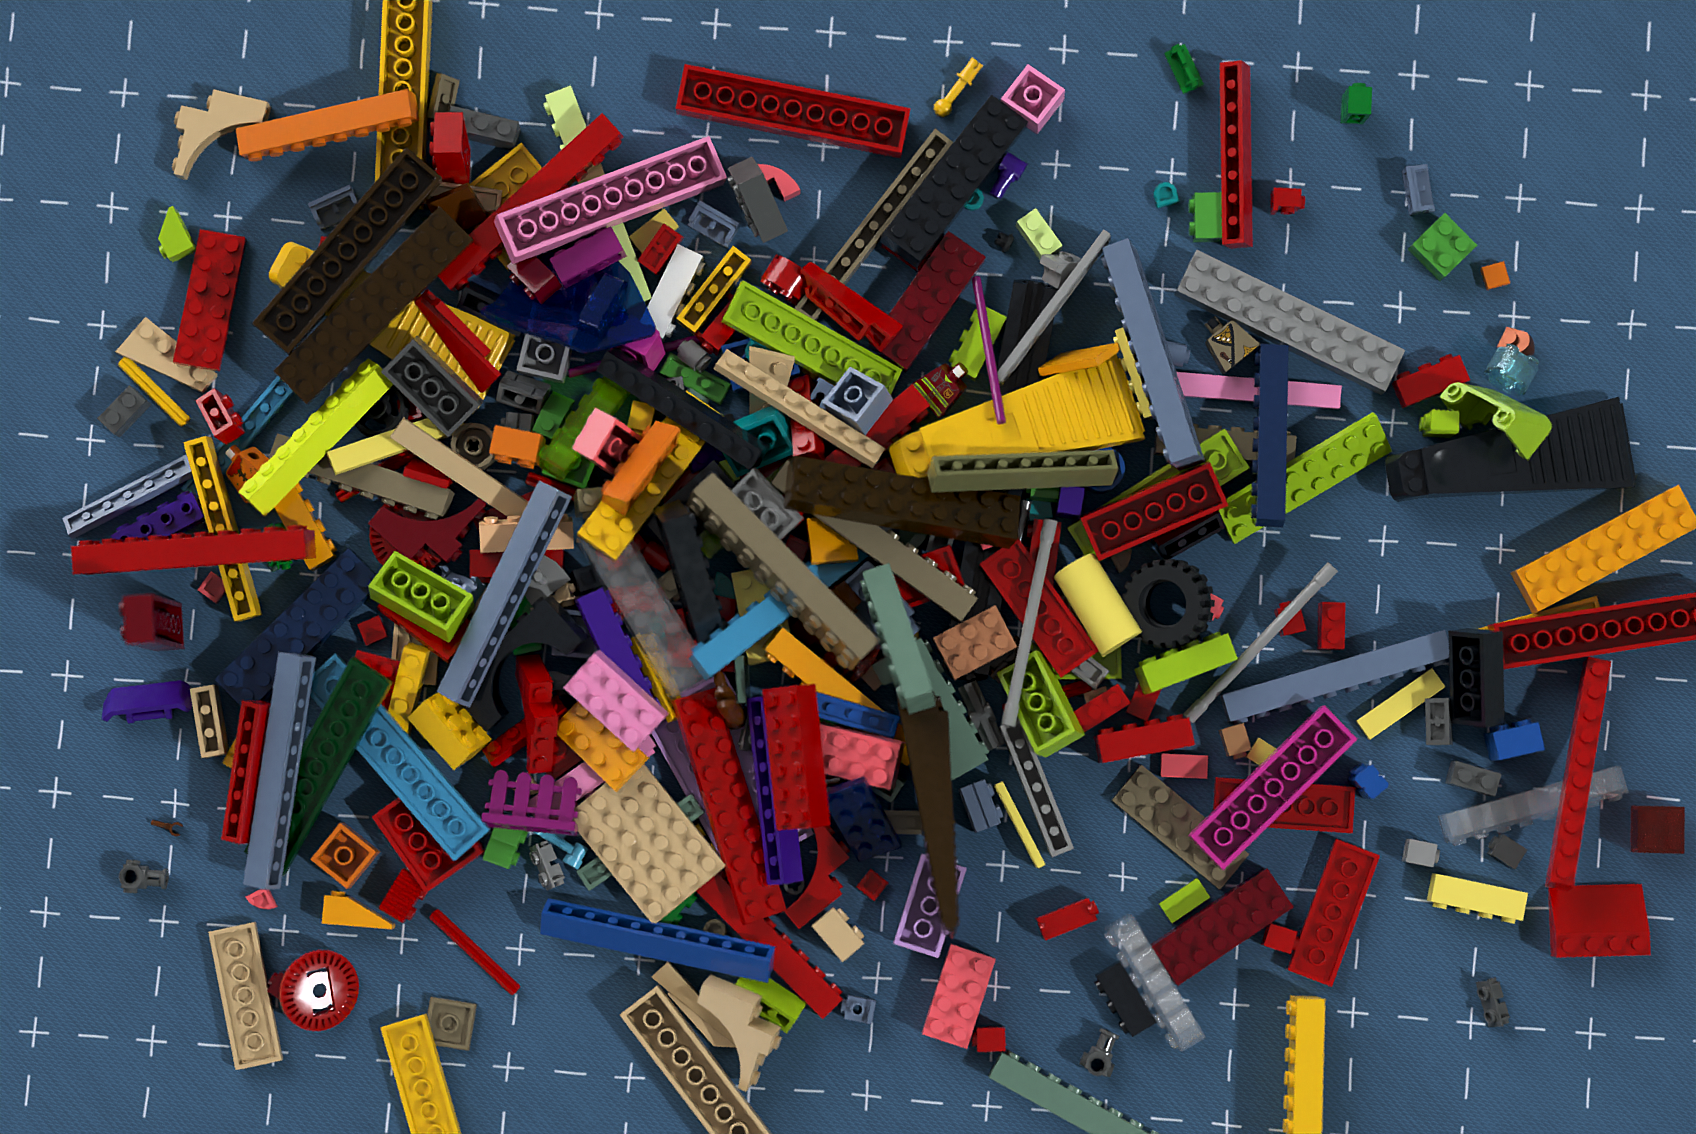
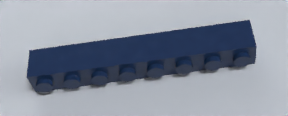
M1261 344L1259 352H1255L1254 366H1258V373L1254 374V387H1258V395H1254L1253 409H1257V417H1253V430L1257 431V438H1253L1252 452H1256V460L1252 461V474H1256V482H1252L1251 496H1255V504L1251 505V518H1255V526L1283 527L1285 522L1289 345Z

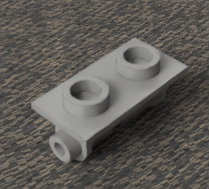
M546 840L539 843V845L536 844L530 847V859L534 865H537L539 870L538 878L541 885L546 890H550L555 885L557 887L564 884L563 879L565 876L559 863L553 866L550 865V861L557 859L552 845Z

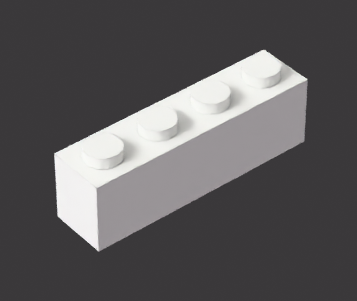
M679 244L640 321V324L646 327L652 326L660 332L662 341H665L666 337L670 338L676 326L673 322L686 306L683 304L686 295L690 297L696 284L693 281L696 275L700 276L705 267L702 255Z

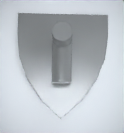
M543 555L525 596L532 605L540 597L547 598L571 579L554 560Z

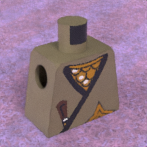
M1214 316L1205 324L1212 334L1205 344L1223 375L1260 345L1258 341L1233 320L1223 326Z

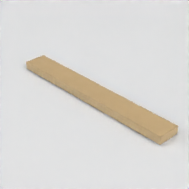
M406 418L401 420L391 434L390 438L507 517L513 515L522 516L528 504L526 499Z

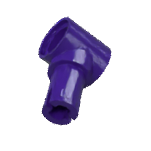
M1008 152L998 167L999 177L989 193L1001 200L1009 185L1014 183L1015 180H1019L1028 163Z

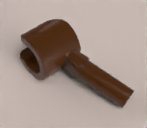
M157 820L151 821V825L169 830L173 836L181 835L174 833L172 830L174 825L183 827L180 822L170 824Z

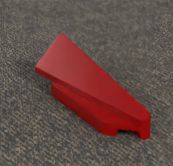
M809 262L801 268L800 273L805 276L807 284L805 287L806 297L858 341L866 336L882 352L903 328L902 324L813 262Z
M427 289L416 299L415 304L477 389L483 393L501 376V373L486 359L491 350L438 297Z

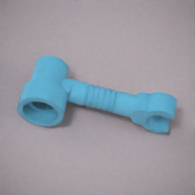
M533 832L567 852L562 861L579 870L583 863L581 860L588 851V848L578 842L573 846L555 834Z

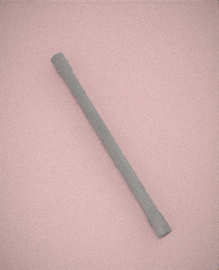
M1051 519L1043 520L1037 560L1008 700L1005 704L1001 723L1005 726L1015 727L1023 680L1051 545L1054 541L1057 521Z
M1327 562L1313 577V580L1238 657V660H1235L1215 683L1183 713L1184 716L1190 718V721L1194 723L1207 710L1213 700L1338 571Z

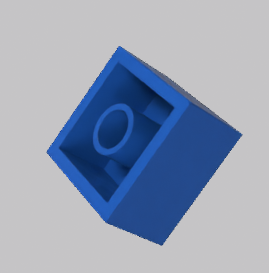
M1531 719L1512 722V727L1510 728L1508 724L1490 727V732L1483 733L1490 761L1545 750L1539 722L1531 723Z

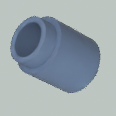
M1166 341L1174 366L1182 367L1183 363L1188 364L1190 350H1187V345Z

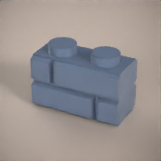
M984 779L958 789L974 833L1001 823L1000 818L1003 817L999 804L994 805L992 796H995L991 782L986 784Z

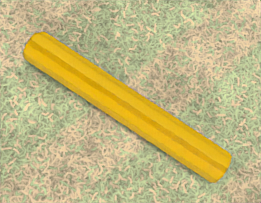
M123 357L119 361L118 366L179 426H184L188 423L190 417L131 359Z

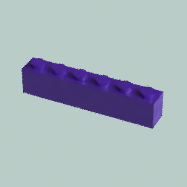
M600 588L574 600L597 651L601 650L653 698L649 690L652 688L651 682L647 675L643 677L640 670L642 667L640 658L637 654L633 655L631 651L632 641L627 633L624 634L620 625H623L619 613H614L610 605L613 603V600L608 590L604 592L603 588ZM654 697L653 699L660 704L658 698Z

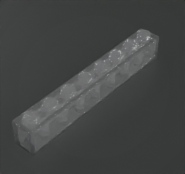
M1621 765L1593 772L1587 808L1601 805L1600 800L1607 798L1609 802L1623 799L1622 794L1629 793ZM1563 780L1438 815L1445 843L1452 842L1453 846L1467 843L1466 838L1475 836V840L1488 837V832L1497 830V833L1510 831V826L1515 824L1524 827L1534 824L1533 819L1541 817L1542 821L1555 818V813L1558 812Z

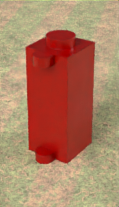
M730 293L726 296L729 303L702 334L697 331L694 334L699 339L701 347L709 354L714 353L716 356L722 351L721 346L726 345L737 333V330L721 322L734 297Z
M1086 897L1035 919L1042 937L1046 941L1096 921V914H1099L1095 901L1090 902L1089 898Z

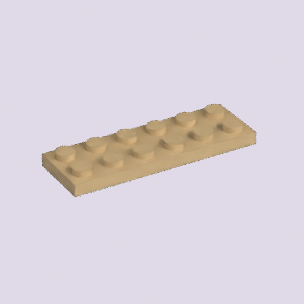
M256 922L208 932L235 1070L283 1060L271 995L267 992L269 985L267 984L268 980Z

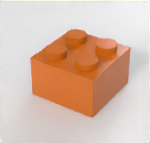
M495 425L489 453L499 463L511 465V462L514 461L520 467L534 469V466L541 467L546 439L541 434Z
M341 822L310 860L348 889L356 883L380 851L345 822Z

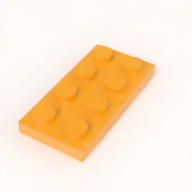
M579 701L558 721L557 735L616 792L649 759L639 748L632 751Z

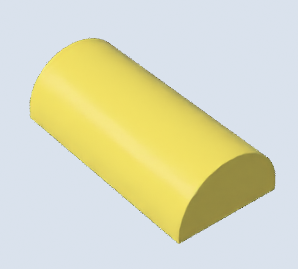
M1094 553L1077 559L1054 576L1055 581L1102 657L1142 633Z

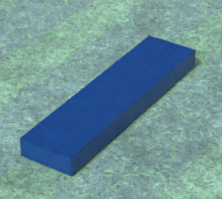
M816 692L819 718L894 739L900 716Z

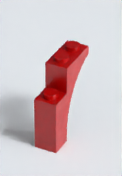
M830 825L813 828L818 848L817 863L813 877L803 894L784 911L798 929L843 894L840 891L843 888L841 883L835 876L830 878L828 875L850 858L847 855L850 850L842 840L837 843L832 836L835 832Z

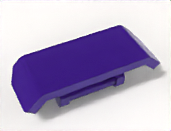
M178 680L113 688L108 693L103 704L101 719L108 722L112 716L123 714L126 715L128 724L151 719H172L173 708H179L185 712H189L192 709L191 687L188 683Z

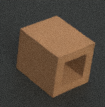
M1244 723L1219 730L1227 757L1233 756L1235 760L1247 756L1246 751L1252 750Z

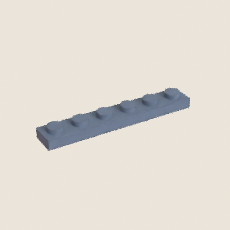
M187 454L63 517L68 535L71 539H74L193 478Z

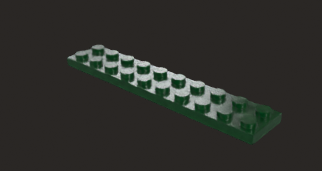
M355 657L351 658L302 746L282 877L289 870L393 683ZM249 844L247 845L246 849L244 850V852H245L246 854H248Z

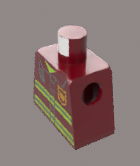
M960 362L953 368L945 363L912 384L930 404L929 408L938 418H941L949 412L967 388L961 379L968 373V370Z

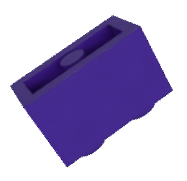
M1060 487L1054 516L1077 520L1081 515L1085 488Z

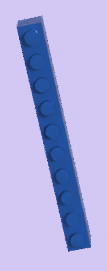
M549 898L541 913L540 934L766 983H768L773 969L775 946L662 922L651 923L650 920Z

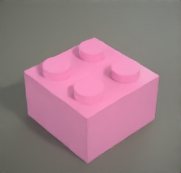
M1028 64L1003 95L1001 102L1028 121L1026 127L1038 134L1064 101L1065 89Z

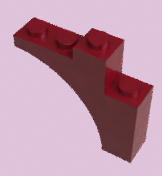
M478 498L462 512L434 521L408 519L389 511L383 506L368 524L403 556L412 561L414 559L418 561L426 552L424 548L428 546L448 564L450 560L455 562L463 553L460 550L463 546L457 539L459 537L463 539L471 531L469 526L474 520L479 522L487 513L485 510L487 504Z

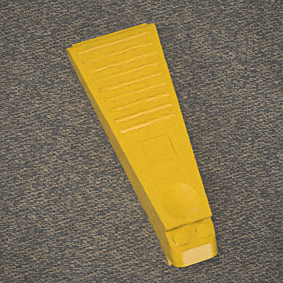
M287 242L281 248L269 271L270 281L282 289L315 251L294 242ZM364 271L325 316L328 317L371 273ZM416 299L370 344L371 347L393 360L418 335L483 400L490 389L489 387L483 393L477 389L415 304ZM445 304L491 350L486 359L499 371L515 342L513 339L516 335L474 315Z
M1115 354L1097 367L1059 373L1003 395L1002 402L1006 419L1004 424H997L993 400L924 426L920 428V431L906 435L891 444L889 451L896 474L928 479L927 472L933 456L1093 451L1142 441L1145 439L1143 434L1145 429L1132 391L1130 390L1126 373L1122 367L1121 358H1118L1117 354Z

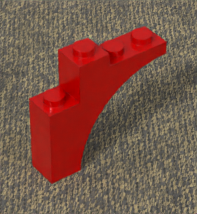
M539 654L516 656L515 677L519 685L525 715L527 771L529 774L552 772L554 737H557L558 715L551 702L553 681Z

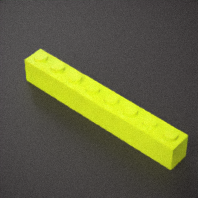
M369 358L361 363L357 370L341 384V387L333 395L329 396L316 412L310 415L308 421L300 429H297L283 446L277 449L273 457L264 463L259 471L251 479L247 480L238 492L258 512L266 516L390 389L393 383L381 372L383 369Z

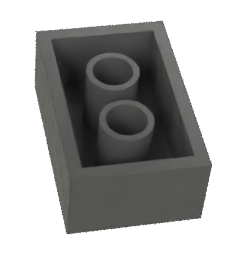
M750 157L727 168L730 173V177H727V180L737 196L736 200L745 214L744 218L754 237L759 236L762 242L765 243L788 232L765 176L754 158Z

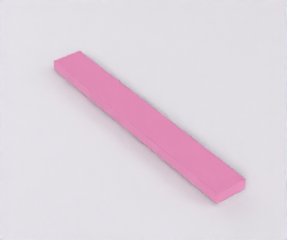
M1177 372L1184 397L1253 402L1254 395H1258V387H1254V378ZM1288 381L1287 405L1340 409L1342 386Z

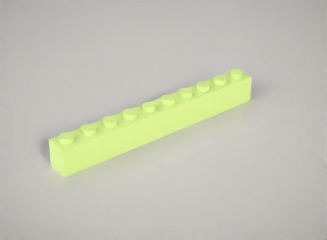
M571 86L545 95L547 102L543 103L548 116L553 115L555 123L551 125L556 137L561 136L563 145H560L561 150L587 127ZM601 163L596 167L594 165L587 170V176L578 183L581 184L605 175ZM624 223L613 226L612 229L627 257L611 264L612 272H609L608 275L612 285H617L620 293L616 294L620 306H625L627 311L649 304L652 297Z

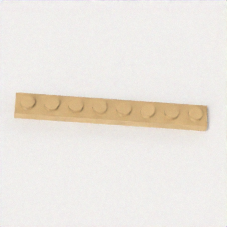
M726 349L716 363L714 370L872 469L884 452L885 448L728 349Z

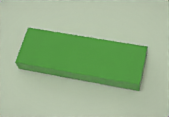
M671 352L659 372L667 378L683 376L684 387L695 390L719 405L722 404L731 387L730 383L705 370L701 373L697 370L694 371Z

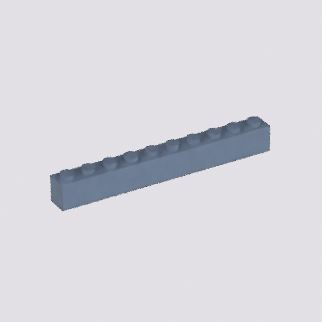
M538 481L437 690L438 693L461 705L471 706L572 496L544 482Z
M1443 630L1220 695L1227 722L1234 721L1235 725L1248 721V716L1256 714L1258 719L1270 715L1269 710L1278 708L1279 712L1292 709V704L1300 702L1301 706L1315 702L1314 697L1320 695L1323 696V699L1336 696L1337 690L1345 688L1347 693L1359 689L1358 684L1367 682V685L1371 686L1381 683L1380 678L1389 676L1390 680L1404 676L1402 671L1411 669L1412 673L1425 670L1426 664L1433 663L1434 667L1448 663L1447 658H1449V641L1446 631Z
M279 652L248 857L244 872V885L263 890L280 889L316 657L291 652Z

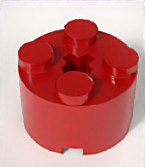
M776 254L762 275L760 282L766 286L767 290L775 295L780 293L785 297L786 301L795 306L806 294L805 287L807 284L805 276L800 273L801 267L789 259Z

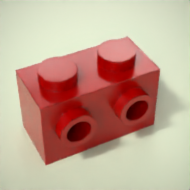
M213 388L195 400L214 437L225 445H228L245 433L242 427L244 422L241 416L234 412L232 408L234 403L229 395H223Z

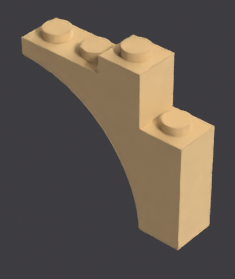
M213 90L212 96L209 95L207 100L208 111L181 105L180 111L176 112L174 124L184 134L179 137L178 149L180 150L178 158L175 157L172 164L174 175L179 179L188 180L189 173L198 156L213 141L229 132L235 131L236 128L268 121L271 110L269 103Z
M711 974L702 984L697 1004L714 1014L733 1038L740 1060L738 1089L747 1092L751 1085H756L761 1074L758 1072L759 1065H763L766 1056L773 1049L777 1050L782 1038L779 1036L781 1026L759 1017L762 1006L759 1005L762 998L761 995Z

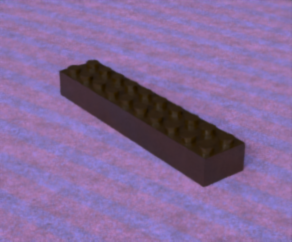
M406 147L252 322L253 326L287 355H290L441 184L442 177Z
M439 207L273 371L309 405L474 240Z
M794 455L787 468L784 509L1009 549L1018 539L1020 496L989 490L931 492L928 479Z

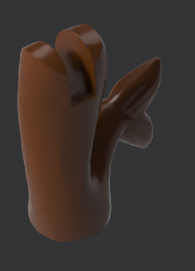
M720 670L714 674V683L717 688L714 695L718 703L717 708L722 714L726 726L731 730H738L745 726L747 713L737 702L733 690L728 686L725 676Z

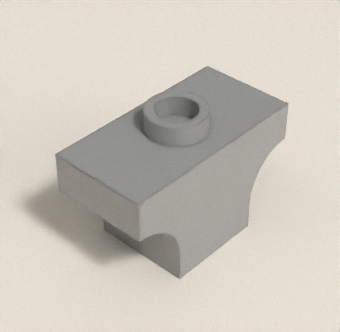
M1063 251L1059 254H1042L1040 264L1044 265L1042 280L1060 289L1081 258Z

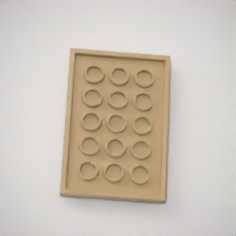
M645 764L639 768L618 792L605 783L575 808V812H579L578 819L574 818L573 822H576L578 825V832L651 923H657L726 866L721 857Z

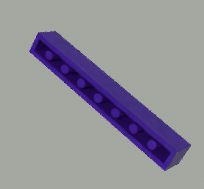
M763 696L747 698L767 885L803 881L798 829L778 831L776 829Z

